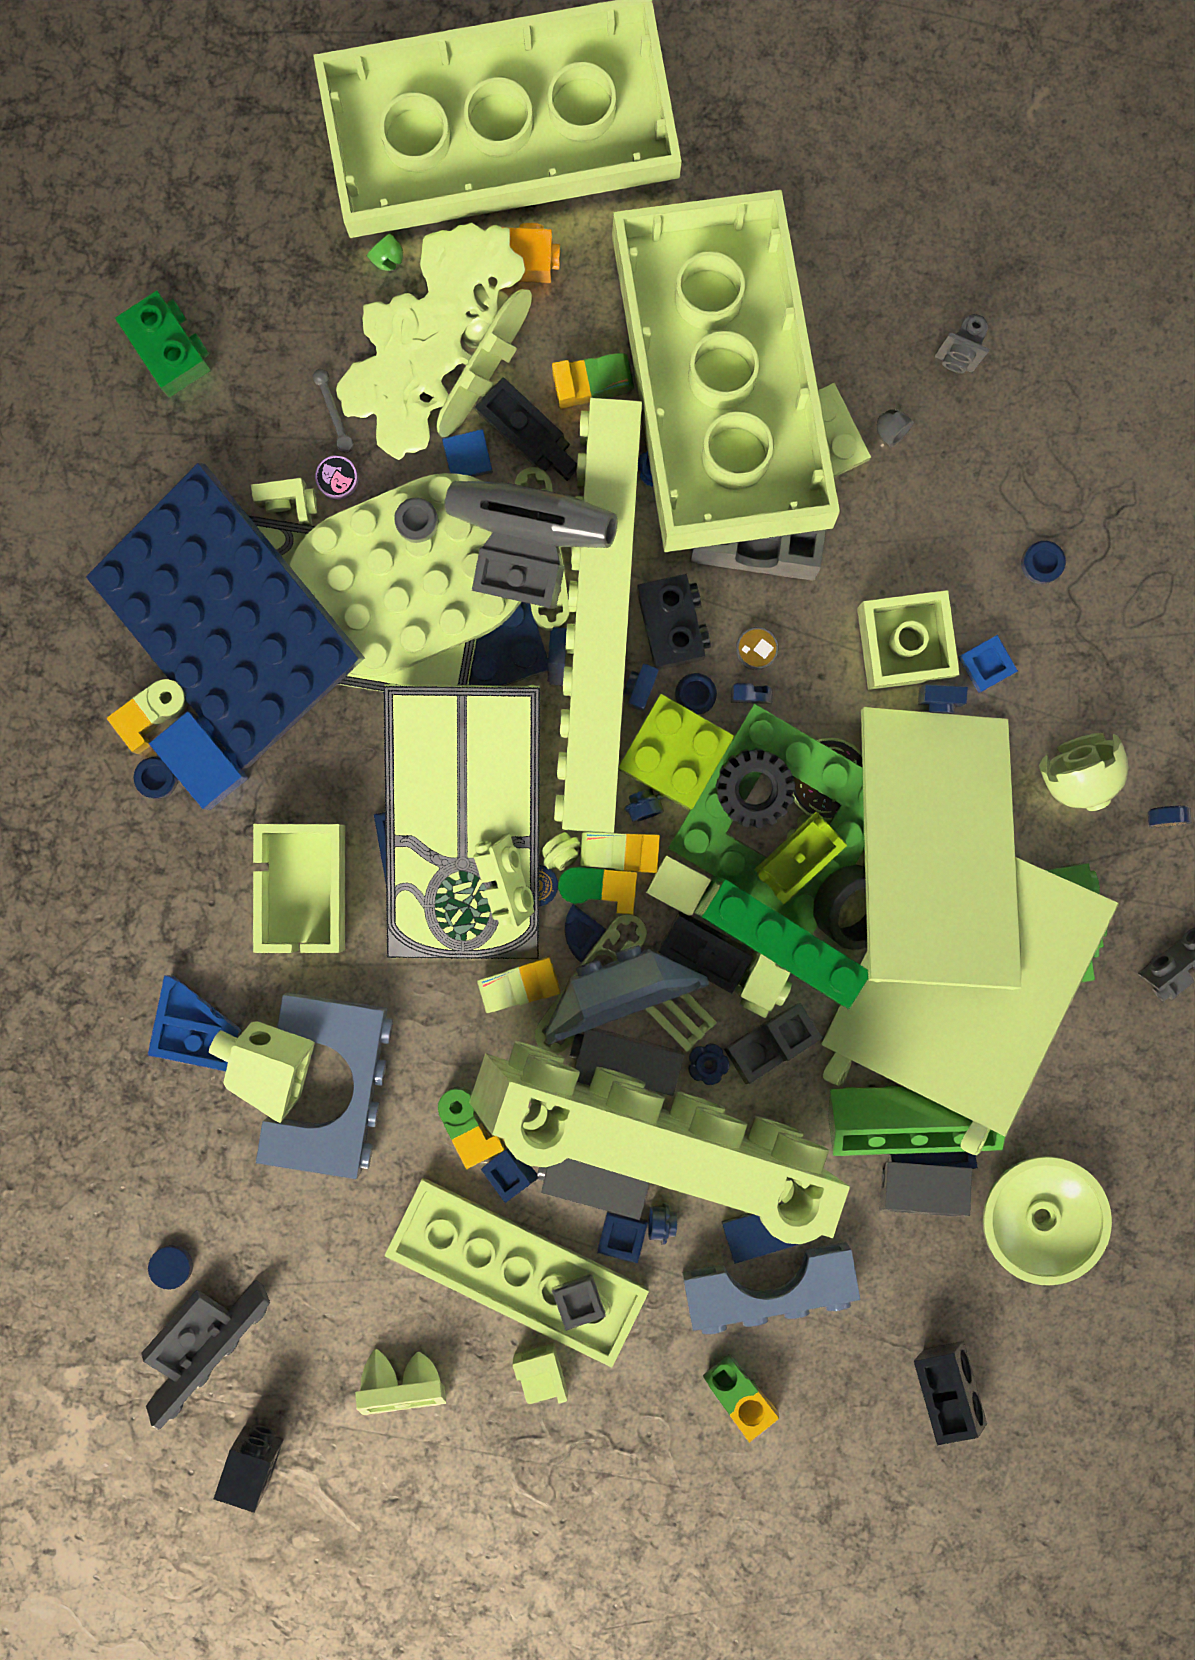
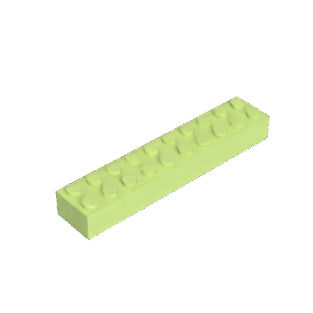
M590 398V410H581L580 445H587V453H578L577 487H584V496H575V498L615 513L618 524L616 536L611 547H572V570L579 571L578 581H570L568 607L569 612H576V624H567L566 654L574 655L573 667L564 666L563 695L571 696L570 710H561L560 735L561 737L568 738L567 752H559L557 777L558 779L565 780L564 795H556L554 817L555 821L563 822L562 829L565 831L614 833L642 401Z

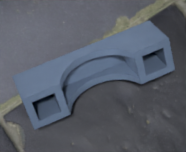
M847 1242L805 1249L802 1264L795 1276L786 1284L772 1290H753L739 1284L731 1277L724 1265L682 1272L693 1331L701 1330L702 1334L720 1333L727 1329L726 1325L743 1322V1326L746 1327L759 1326L767 1323L768 1317L784 1314L786 1319L802 1318L810 1314L809 1309L826 1307L827 1311H840L850 1308L851 1302L861 1300L852 1250Z

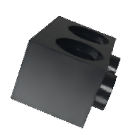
M964 1341L923 1349L914 1360V1365L937 1446L979 1438L987 1425Z
M252 1425L251 1428L244 1426L229 1450L213 1499L255 1513L269 1486L284 1439L275 1436V1431L265 1426Z

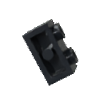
M686 573L638 584L636 591L654 667L662 670L704 660L706 656L704 649L711 648V642L706 623L699 625L695 608L702 607L697 583L689 584Z

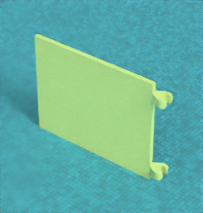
M1015 857L1021 967L1020 989L1010 990L1004 988L875 982L867 980L850 1009L840 1005L821 1044L836 1052L824 1070L823 1078L836 1086H841L847 1077L852 1061L973 1120L961 1142V1148L973 1155H978L981 1152L990 1129L1005 1137L1007 1136L1119 905L1118 902ZM868 951L860 964L868 969Z

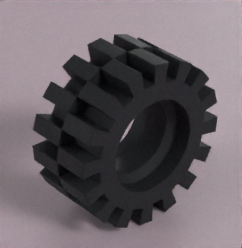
M757 748L755 750H742L736 756L732 755L725 766L722 765L719 771L720 775L716 782L718 800L728 816L733 821L739 822L742 826L764 828L763 825L769 823L773 825L780 816L784 817L788 813L787 808L790 804H793L795 782L793 781L792 773L787 765L770 751L767 752ZM748 773H764L771 781V794L767 800L760 804L747 803L739 794L740 781Z

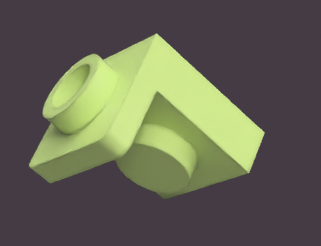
M302 478L251 485L253 502L259 508L265 507L268 513L283 512L291 509V503H296L299 522L305 525H312L311 514L318 513L314 488L307 489V484Z

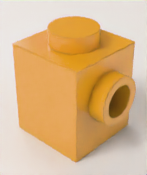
M522 223L519 225V228L501 227L510 229V248L523 257L525 272L518 282L551 283V271L560 269V244H553L552 229H544V226L538 223Z

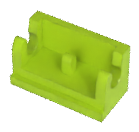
M816 811L754 870L761 881L765 882L774 891L775 896L785 904L837 856L847 844Z

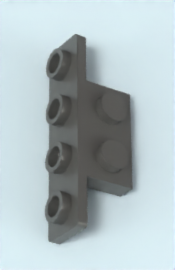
M255 1280L229 1310L199 1290H196L141 1353L143 1362L169 1378L146 1405L152 1427L160 1430L168 1420L174 1419L180 1413L184 1402L194 1390L202 1387L208 1381L212 1370L222 1358L230 1355L235 1350L240 1338L250 1326L258 1323L263 1318L270 1300L262 1283Z

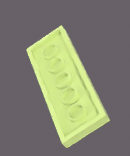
M422 1178L384 1255L611 1368L649 1293L648 1287L425 1178ZM592 1274L606 1312V1317L566 1331L552 1293V1287Z

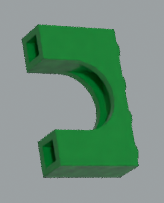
M717 876L711 877V881L694 911L696 915L770 959L827 998L850 1009L868 980V969L726 879Z

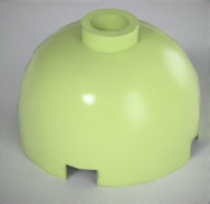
M1094 733L1067 741L1057 747L1058 751L1062 754L1054 757L1052 760H1049L1048 754H1046L1039 764L1043 779L1055 799L1061 804L1073 808H1086L1089 811L1100 810L1110 804L1111 799L1125 785L1129 769L1127 756L1118 735L1113 734V740H1105L1103 733Z

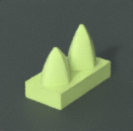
M375 1349L364 1366L360 1391L355 1392L357 1410L363 1415L446 1404L445 1386L440 1381L437 1369L428 1357L421 1352H416L410 1359L403 1374L402 1385L398 1386L396 1374L390 1362L378 1349Z

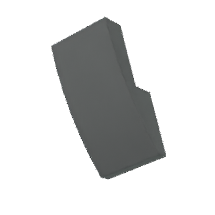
M797 1003L728 1045L724 1050L744 1083L751 1084L782 1062L791 1060L821 1040L822 1037L802 1004Z

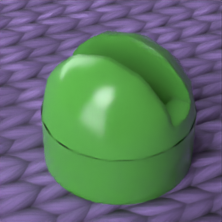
M389 233L366 256L380 270L392 271L396 269V264L402 263L403 248L397 239Z

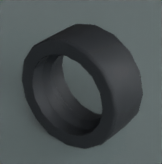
M857 864L842 867L827 877L819 887L814 899L813 916L818 928L842 948L851 950L867 948V914L852 926L841 928L838 924L839 912L845 900L855 891L866 887L865 866Z

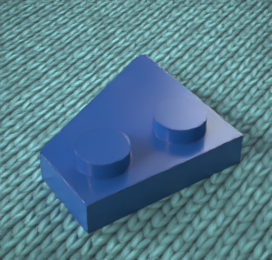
M164 975L148 1055L226 1071L228 1062L210 1054V1045L219 1031L222 1030L238 1038L241 1035L242 1029L175 976Z

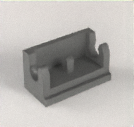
M886 1162L885 1168H882L879 1211L952 1217L970 1216L972 1168Z

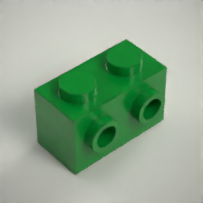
M156 290L115 317L148 370L169 398L211 371L204 360L210 353L196 333L190 337L187 335L181 325L187 318L173 298L166 302Z

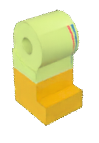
M162 679L153 683L108 716L107 720L131 752L140 754L150 747V741L145 735L165 720L182 716L187 711L189 703L185 700V693L178 683L169 679Z
M582 832L580 866L657 873L660 835Z
M551 956L477 980L486 1013L561 994Z

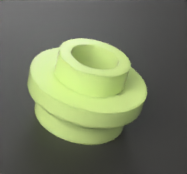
M567 832L551 839L541 850V854L545 858L543 863L547 869L557 867L559 870H564L572 865L579 857L577 851L581 846L580 841L576 837L571 838Z

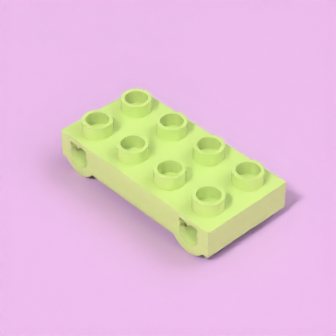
M515 1041L509 1061L485 1053L469 1103L490 1133L503 1138L505 1145L515 1158L525 1164L535 1167H549L570 1158L760 1216L761 1222L772 1236L785 1243L803 1244L813 1241L821 1235L830 1238L834 1237L850 1186L824 1169L829 1149L803 1139L804 1132L771 1119L755 1116L750 1134L747 1135L745 1131L748 1124L724 1114L725 1107L683 1092H676L671 1110L669 1111L662 1108L664 1097L644 1089L645 1082L603 1067H596L590 1086L577 1082L580 1071L563 1064L565 1059L563 1056L523 1042Z

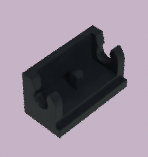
M681 911L676 915L658 953L705 975L708 981L731 994L753 959V950Z

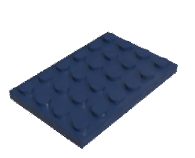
M197 463L86 576L167 678L175 681L182 687L185 693V700L200 718L205 716L214 727L212 733L228 753L236 755V762L241 769L249 768L365 659L213 472L203 463Z

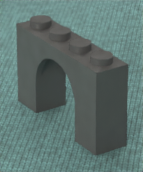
M594 1027L584 1031V1035L579 1033L575 1035L569 1057L577 1059L575 1069L580 1071L577 1080L579 1083L590 1086L596 1067H603L645 1082L644 1089L673 1096L684 1053L683 1051ZM570 1158L549 1167H539L537 1172V1180L543 1181L541 1190L543 1194L640 1220L649 1182Z

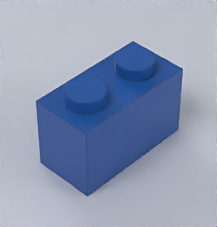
M187 711L152 740L149 745L200 807L211 810L249 778L237 764L236 755L228 753L215 738V735L212 733L214 727L206 717L200 718L196 714Z

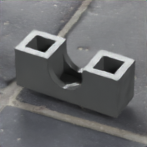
M826 530L693 548L691 563L815 581L821 568Z

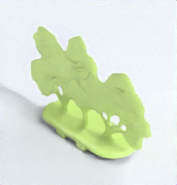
M471 222L466 225H458L452 231L441 230L426 235L423 239L420 261L422 273L426 278L429 291L426 296L418 300L410 293H404L393 297L391 302L386 305L381 301L363 305L364 335L369 337L370 341L376 346L377 354L362 362L352 363L351 367L337 383V398L342 401V410L347 417L365 418L371 414L376 415L377 446L397 460L402 459L406 452L415 453L427 448L430 440L428 417L433 409L442 407L437 420V432L441 437H448L454 433L467 418L480 396L484 397L496 385L489 380L500 361L504 360L509 363L517 350L511 343L529 312L532 294L528 289H520L512 294L498 311V291L502 288L512 287L521 280L525 272L523 257L510 248L509 228L493 225L484 231ZM491 276L495 277L498 281L495 289L490 287L488 281ZM478 283L483 285L489 297L483 302V304L488 306L486 310L476 303L473 290ZM474 308L478 312V316L475 318L468 317L466 312ZM485 320L490 324V327L474 354L470 355L462 349L460 343L461 336L468 325ZM465 364V369L448 395L441 382L443 376L452 371L456 365ZM425 392L434 398L430 402H424L420 400V394Z

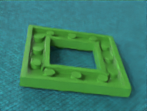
M754 703L694 808L689 812L668 849L710 874L726 879L813 935L817 928L813 916L814 899L819 887L830 874L842 867L855 865L865 849L863 767ZM757 748L767 752L770 751L787 765L792 776L841 804L829 825L842 837L847 846L785 904L775 896L774 891L765 882L761 881L754 870L766 856L726 833L733 820L723 810L718 800L716 782L722 765L725 766L732 755L736 756L745 749L755 750ZM761 772L748 773L740 781L739 794L744 801H746L760 778Z

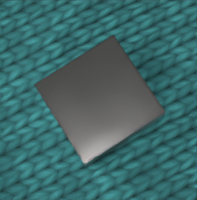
M592 1274L552 1287V1293L566 1331L606 1317V1312Z

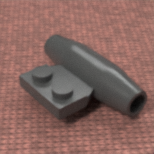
M453 481L447 490L445 498V510L448 515L492 532L484 546L479 549L472 591L548 608H557L565 568L559 547L609 548L613 544L617 532L618 521L615 513L566 494L507 482Z

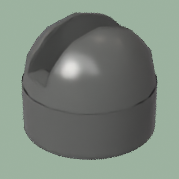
M890 409L879 416L876 424L877 432L881 439L892 447L905 437L912 428L914 421L900 410Z

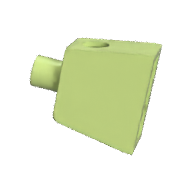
M256 1021L251 1022L238 1038L222 1030L219 1031L210 1045L209 1053L228 1062L223 1082L226 1089L273 1120L281 1123L301 1097L315 1042Z

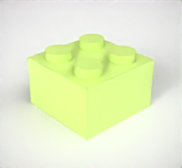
M948 590L863 601L857 607L868 690L949 680L960 675Z

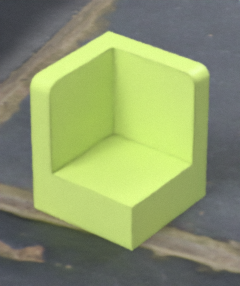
M664 856L657 869V873H655L645 893L690 916L694 913L711 879L668 856Z
M554 1343L514 1354L513 1369L517 1381H521L528 1404L557 1397L559 1403L567 1401L568 1390Z

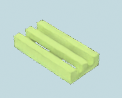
M689 993L680 997L704 1021L699 1027L671 999L662 1002L692 1032L687 1039L655 1006L646 1008L645 1010L687 1052L710 1028L717 1024Z

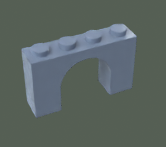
M291 992L283 994L278 1029L307 1038L337 1051L346 1060L351 1069L354 1090L346 1111L341 1116L328 1122L311 1123L284 1118L279 1123L269 1116L262 1121L256 1157L257 1164L357 1179L361 1174L362 1168L369 1169L373 1144L366 1143L368 1128L376 1127L380 1102L373 1101L375 1085H383L386 1071V1061L380 1060L382 1043L389 1044L393 1027V1019L386 1018L388 1008Z

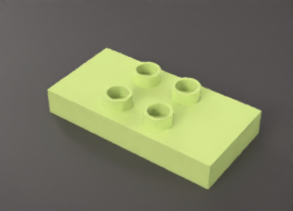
M613 0L313 55L343 221L350 238L680 178L682 160L652 0Z
M782 190L613 212L612 238L639 401H642L641 413L664 552L833 529L840 509Z

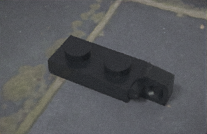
M504 377L474 407L479 415L535 467L538 466L546 471L551 466L566 481L577 471V463L565 452L570 443L564 438V433Z

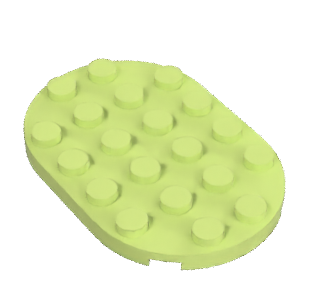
M453 473L424 476L325 519L314 527L301 541L293 554L289 566L365 657L350 674L362 677H377L405 670L472 639L480 638L502 625L517 609L521 601L472 591L479 549L484 546L492 532L450 516L445 510L446 493L453 481H484L468 475ZM407 499H425L436 510L439 521L437 531L425 542L413 543L407 541L399 534L396 528L395 512L399 505Z

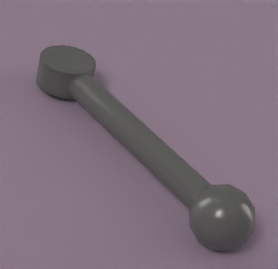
M318 369L313 374V381L320 385L338 435L337 447L341 452L348 453L353 449L354 442L345 433L327 383L329 381V374L324 369Z

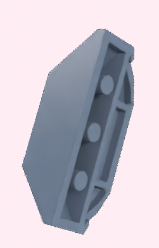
M640 945L616 953L618 960L602 966L600 960L581 965L576 968L578 975L569 979L545 1030L548 1045L709 986L708 979L705 975L687 968L651 949L641 951Z

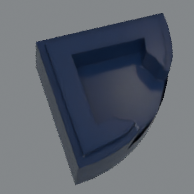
M553 627L550 630L547 680L549 685L563 686L567 628Z
M735 683L731 688V703L772 704L773 689L770 686Z
M573 904L565 921V938L571 953L579 962H582L606 931V928Z

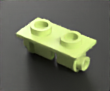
M506 834L493 845L491 841L475 845L476 853L473 857L482 883L496 880L498 885L485 890L493 919L498 920L500 926L513 924V927L517 928L534 913V900L532 892L526 886L522 874L520 853L514 847L511 835Z

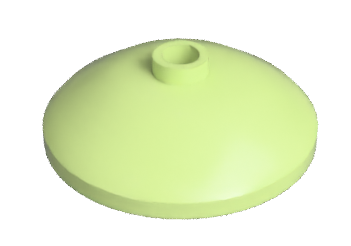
M1052 1156L1033 1157L1011 1166L995 1181L984 1204L983 1230L992 1254L1007 1271L1029 1283L1059 1285L1081 1277L1099 1261L1110 1239L1112 1216L1110 1204L1103 1188L1087 1170L1063 1158ZM1039 1209H1046L1047 1218L1043 1222H1035V1212Z

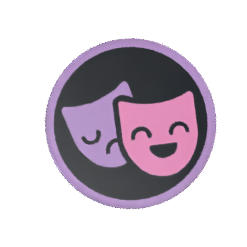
M342 456L325 458L318 465L315 473L318 488L330 499H345L351 496L358 486L359 477L356 468L350 460Z

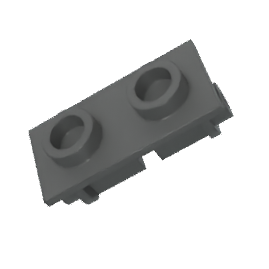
M979 314L967 316L959 332L955 334L950 332L934 357L943 360L942 365L957 373L968 371L973 373L989 352V348L982 346L988 330L986 319Z
M1195 927L1188 930L1182 939L1167 951L1154 957L1150 964L1138 973L1140 977L1154 986L1152 990L1162 1002L1168 998L1174 1000L1177 995L1195 982L1188 972L1192 967L1195 969Z

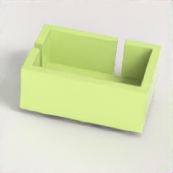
M253 824V863H269V871H253V953H293L299 951V943H303L300 944V953H340L345 951V825Z

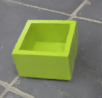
M660 694L620 763L618 770L691 811L733 740L734 735Z

